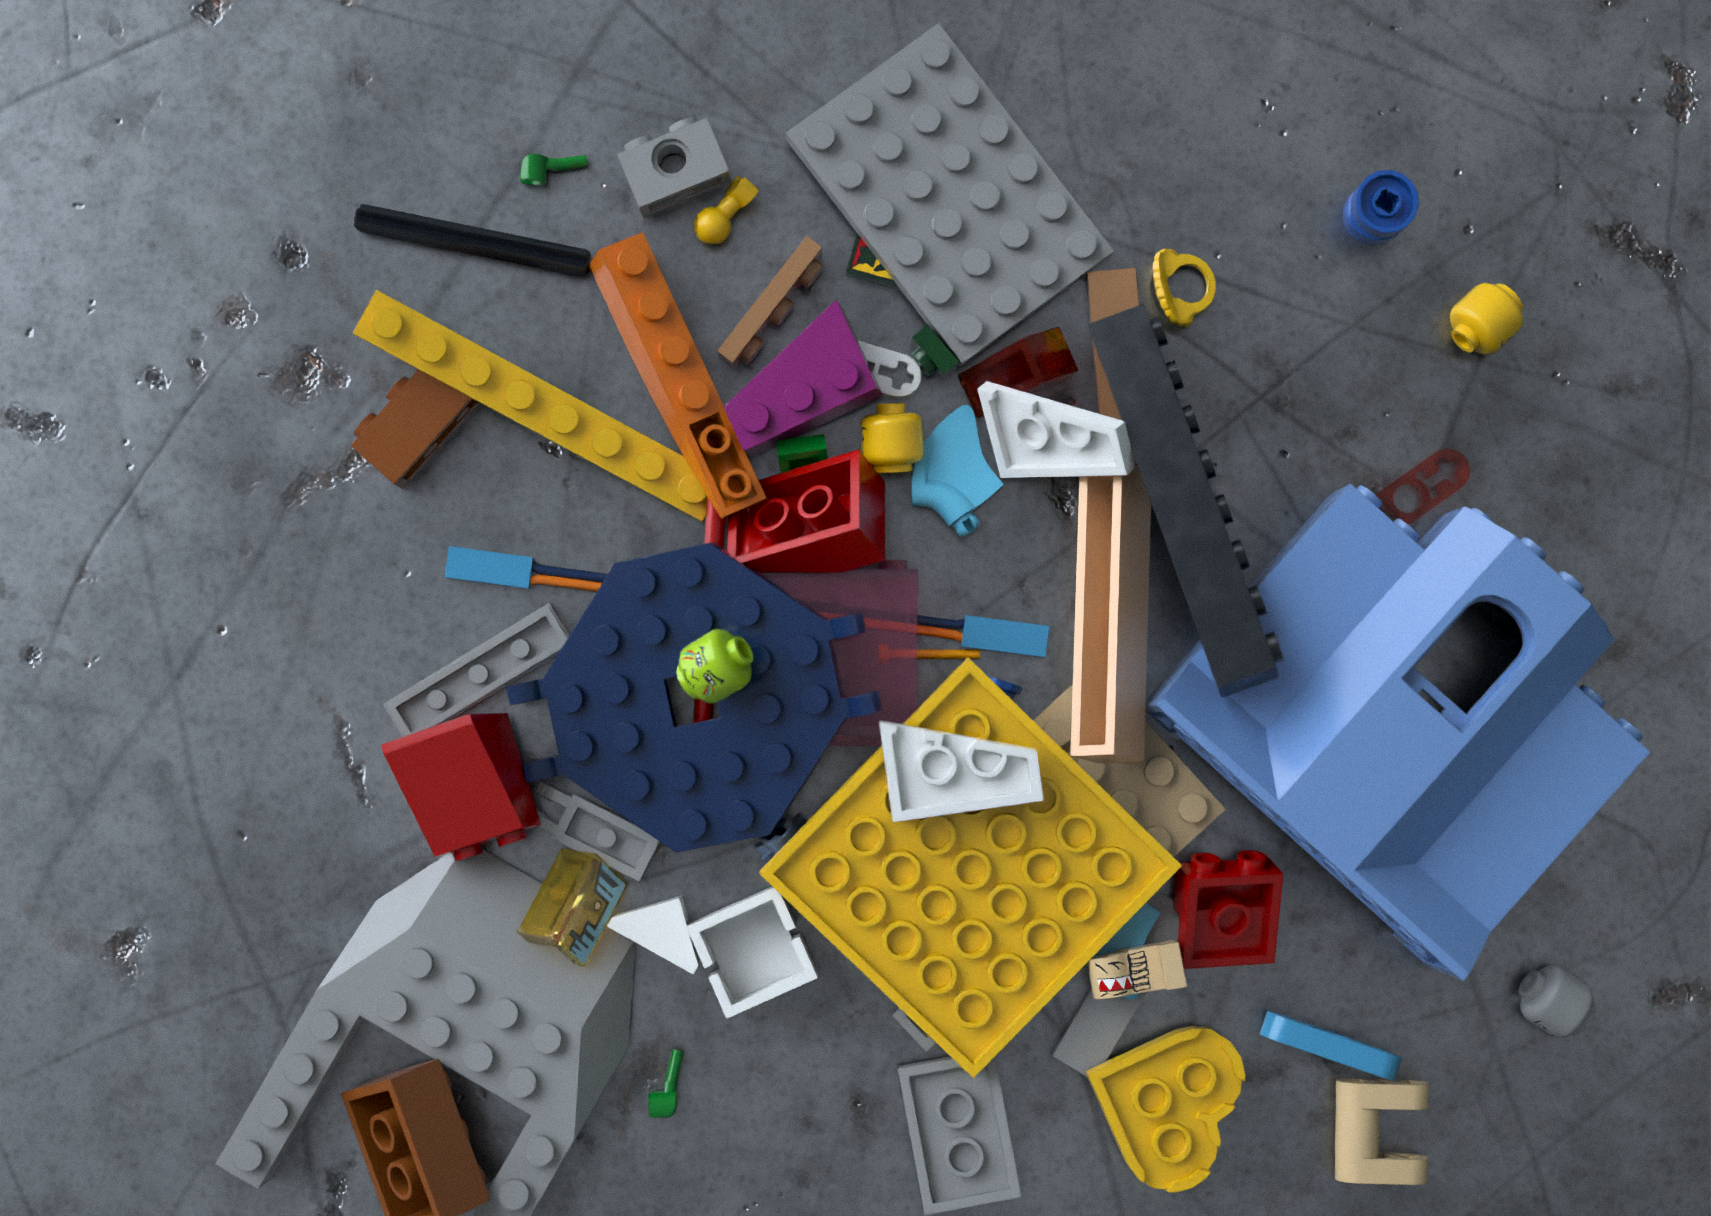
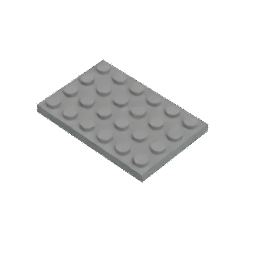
M939 23L785 134L786 141L919 315L959 361V367L1087 274V272L1091 271L1114 252Z

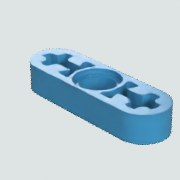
M1268 1010L1259 1033L1277 1042L1392 1081L1396 1079L1403 1058L1381 1048Z

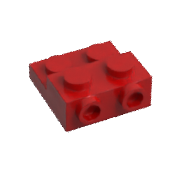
M1243 850L1238 853L1237 860H1221L1220 857L1211 853H1196L1191 856V862L1180 863L1182 866L1176 871L1173 909L1179 915L1177 942L1179 943L1183 969L1275 963L1284 873L1262 852Z

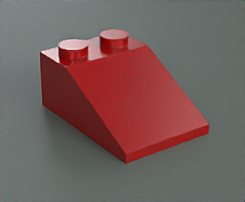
M860 449L758 480L766 499L728 516L727 552L730 553V556L757 572L842 573L886 560L885 481Z

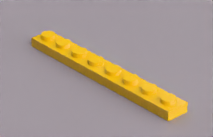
M375 291L353 335L698 521H703L707 509V495L684 456L382 292Z

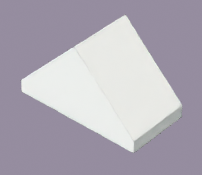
M682 895L616 914L607 925L612 930L691 974L695 973L701 962L686 928L690 921Z

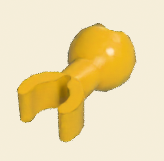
M737 175L727 187L724 198L716 207L704 208L697 214L694 220V231L698 239L703 243L718 244L727 239L731 231L730 219L739 208L746 206L756 196L759 189L746 177L742 178L740 175Z

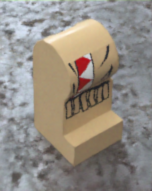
M1173 939L1118 949L1116 952L1094 956L1087 962L1094 999L1115 998L1155 990L1187 987L1179 943Z

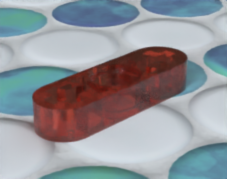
M1454 449L1439 450L1375 495L1379 499H1383L1385 509L1389 515L1395 519L1399 518L1409 525L1466 484L1470 475L1469 463L1462 453ZM1439 459L1445 464L1453 461L1458 468L1453 472V477L1456 481L1452 484L1448 479H1444L1436 483L1431 489L1437 493V496L1431 499L1428 487L1415 475L1422 471L1423 478L1426 480L1440 469L1437 464ZM1399 486H1411L1417 491L1419 505L1415 511L1404 513L1396 508L1393 502V495Z

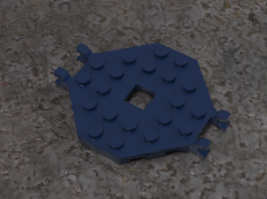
M714 542L615 563L544 678L506 686L510 706L547 698L559 755L538 758L522 763L526 783L564 775L675 853L772 834L847 718L874 714L877 711L883 710L879 690L844 697L832 640L867 632L863 612L827 619L814 609H809L788 595L787 591L757 571L751 570L730 556L729 552ZM714 629H723L735 637H742L748 643L753 653L750 682L744 688L717 702L721 718L678 725L675 722L667 682L669 678L677 676L676 670L679 665L680 652L688 644Z

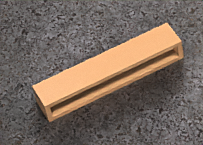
M1138 466L1128 475L1079 476L1070 756L1099 764L1144 762L1151 501Z

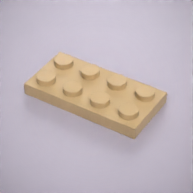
M1073 684L1033 719L1069 756L1071 755ZM1146 721L1144 762L1099 764L1070 756L1173 857L1226 810Z

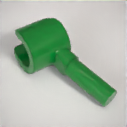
M529 154L522 160L520 182L526 185L543 186L546 184L547 171L588 167L587 156L555 159L541 154Z
M672 1049L664 1081V1091H649L648 1111L651 1118L671 1117L677 1110L676 1089L684 1054L682 1051Z

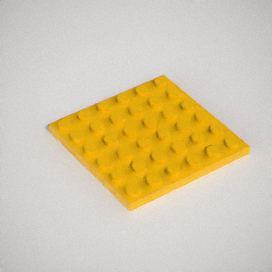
M967 657L903 725L1035 748L1038 755L1044 801L893 822L883 748L881 746L760 869L759 874L974 1078L1182 865Z

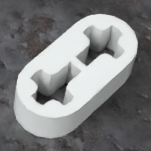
M858 341L869 365L874 366L873 374L884 395L882 397L902 401L911 398L918 391L921 383V370L913 358L899 352ZM899 365H904L907 367V376L914 378L911 384L903 383L900 390L892 388V379L880 375V369L896 372Z

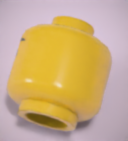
M1482 283L1476 285L1454 305L1450 312V324L1453 328L1451 332L1452 339L1462 350L1468 353L1475 351L1483 355H1491L1498 352L1519 332L1523 325V304L1520 298L1511 288L1504 284Z
M905 403L876 404L877 414L866 415L860 422L861 452L871 465H874L878 473L913 471V463L921 461L924 457L922 417L916 413L906 412Z

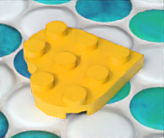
M1188 1026L1172 1030L1085 1071L1123 1159L1140 1181L1152 1188L1176 1193L1192 1189L1211 1173L1209 1168L1216 1159L1217 1147L1221 1145L1217 1122L1233 1111L1235 1108L1233 1104L1241 1092L1242 1081L1245 1082L1242 1058L1229 1040L1207 1026Z

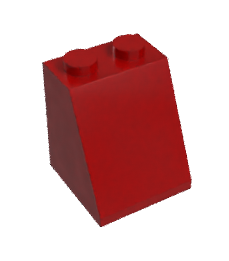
M508 713L468 714L381 744L383 754L435 857L453 854L455 862L466 860L483 854L481 847L483 844L497 840L498 847L518 843L527 839L525 830L541 825L529 782L526 783L523 762Z

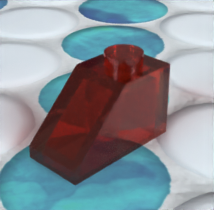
M1060 327L1023 337L958 374V377L978 419L984 417L977 389L986 381L1035 394L1078 372L1079 369Z

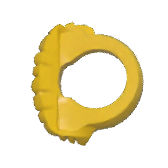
M1165 248L1155 254L1153 280L1160 306L1173 324H1177L1180 327H1188L1193 322L1195 315L1204 312L1213 302L1216 292L1214 274L1206 262L1194 255L1177 254L1175 250ZM1192 266L1203 274L1206 280V292L1200 301L1194 303L1185 302L1171 295L1168 278L1174 274L1178 267Z

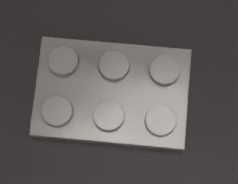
M951 1056L897 1066L924 1214L930 1215L1022 1197L996 1057L974 1078Z

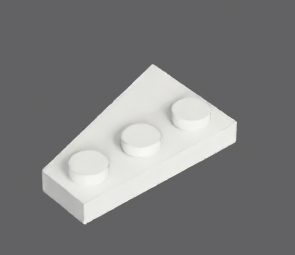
M986 381L977 389L1001 478L1128 475L1136 467L1125 421Z
M879 720L893 822L1044 801L1038 755L1035 748Z

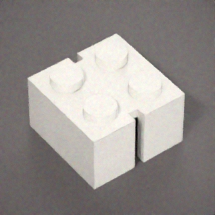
M772 886L690 922L686 927L704 968L713 965L715 961L718 963L719 969L711 972L708 978L726 1019L818 978L819 972L801 932L792 936L789 931L796 928L797 924L789 904Z

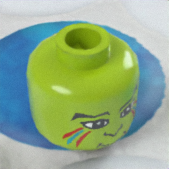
M714 629L688 644L680 652L679 665L676 670L677 678L684 691L690 697L701 699L707 703L720 702L744 688L750 682L752 674L751 663L753 662L752 650L742 637H735L723 629Z

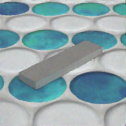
M548 603L385 702L383 706L402 737L453 720L503 690L506 686L511 685L557 657L570 634L552 604Z
M1159 891L1146 902L1161 914L1150 930L1145 944L1170 939L1177 941L1179 915L1173 909L1174 900ZM1090 987L1051 1055L1087 1077L1086 1070L1107 1061L1147 992L1139 993L1135 1000H1129L1123 996L1094 999L1092 987Z

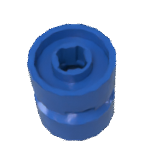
M1393 170L1377 171L1367 176L1346 199L1343 208V223L1348 233L1358 242L1369 246L1382 245L1393 240L1415 218L1419 207L1418 192L1413 182L1404 174Z

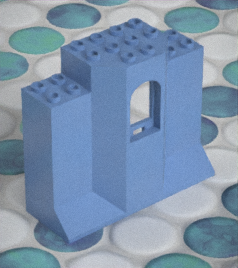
M1350 483L1332 492L1248 585V588L1255 585L1258 586L1267 614L1258 617L1264 634L1274 632L1284 658L1283 661L1275 663L1279 678L1221 698L1201 640H1199L1146 699L1145 712L1174 739H1182L1395 931L1392 935L1428 968L1464 981L1473 969L1491 931L1648 756L1650 751L1639 742L1643 736L1633 725L1622 718L1615 721L1602 709L1605 701L1595 691L1586 685H1581L1579 688L1576 686V683L1615 639L1609 632L1608 625L1599 616L1593 605L1581 595L1584 592L1583 586L1564 571L1557 573L1543 561L1546 558V554L1536 543L1526 537H1522L1521 540L1512 533L1496 525L1481 510L1474 507L1469 509L1466 506L1442 514L1416 543L1419 535L1412 527L1399 518H1396L1393 522L1379 509L1382 506V502L1374 493L1362 485H1359L1356 489ZM1476 602H1489L1498 605L1514 618L1522 632L1523 646L1515 660L1465 714L1414 667L1469 606ZM1421 690L1443 709L1440 713L1418 694Z

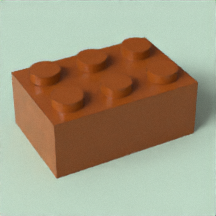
M439 1058L386 1073L340 1093L385 1216H459L490 1201L486 1189L484 1171L475 1159L469 1142L468 1127L459 1115L451 1093V1080L443 1070Z

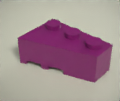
M836 299L724 406V409L743 451L755 457L776 447V441L792 439L884 395L874 377L847 315Z

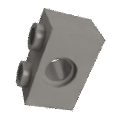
M696 117L682 119L669 127L670 133L652 139L651 135L638 137L624 146L626 151L617 154L643 217L731 182L729 169L708 118L697 121ZM672 153L682 155L686 159L682 170L672 174L661 170L660 163L665 156Z

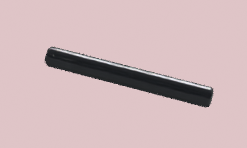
M366 204L358 205L354 216V227L360 232L581 277L586 276L590 268L591 254L587 249Z

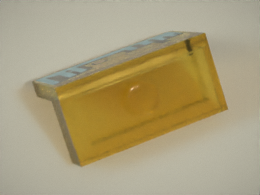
M561 848L517 933L527 942L556 947L575 965L584 967L587 965L624 894L627 883L596 853L578 852Z

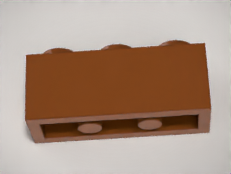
M417 370L410 379L406 376L402 377L393 385L386 396L389 400L388 404L377 416L371 413L360 422L354 431V435L357 438L350 446L394 485L403 489L479 402Z

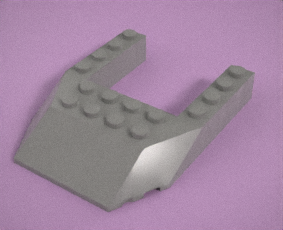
M482 848L483 854L458 862L454 861L453 854L444 855L376 900L316 990L215 1164L257 1189L270 1181L364 1019H367L433 1059L439 1058L440 1063L531 1115L488 1189L490 1201L480 1205L473 1216H532L630 1046V1018L636 942L607 927L609 921H607L586 963L583 964L569 951L574 940L569 933L573 929L581 936L586 921L589 920L595 926L600 917L599 915Z

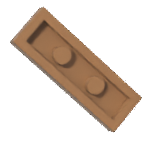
M808 236L804 238L717 350L720 359L733 369H736L741 361L748 365L755 358L765 343L760 338L771 322L776 326L782 323L795 304L790 300L794 292L800 285L808 288L822 271L824 265L819 262L823 256L820 245Z

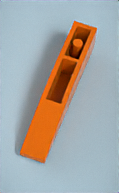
M639 233L599 249L589 264L590 270L650 396L720 518L722 519L765 500L766 496L746 453L743 451L723 403L644 233Z

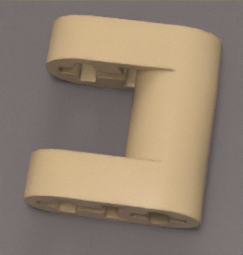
M1376 1078L1336 1079L1335 1180L1357 1184H1427L1428 1157L1413 1153L1379 1152L1380 1109H1429V1082L1410 1079H1395V1081Z

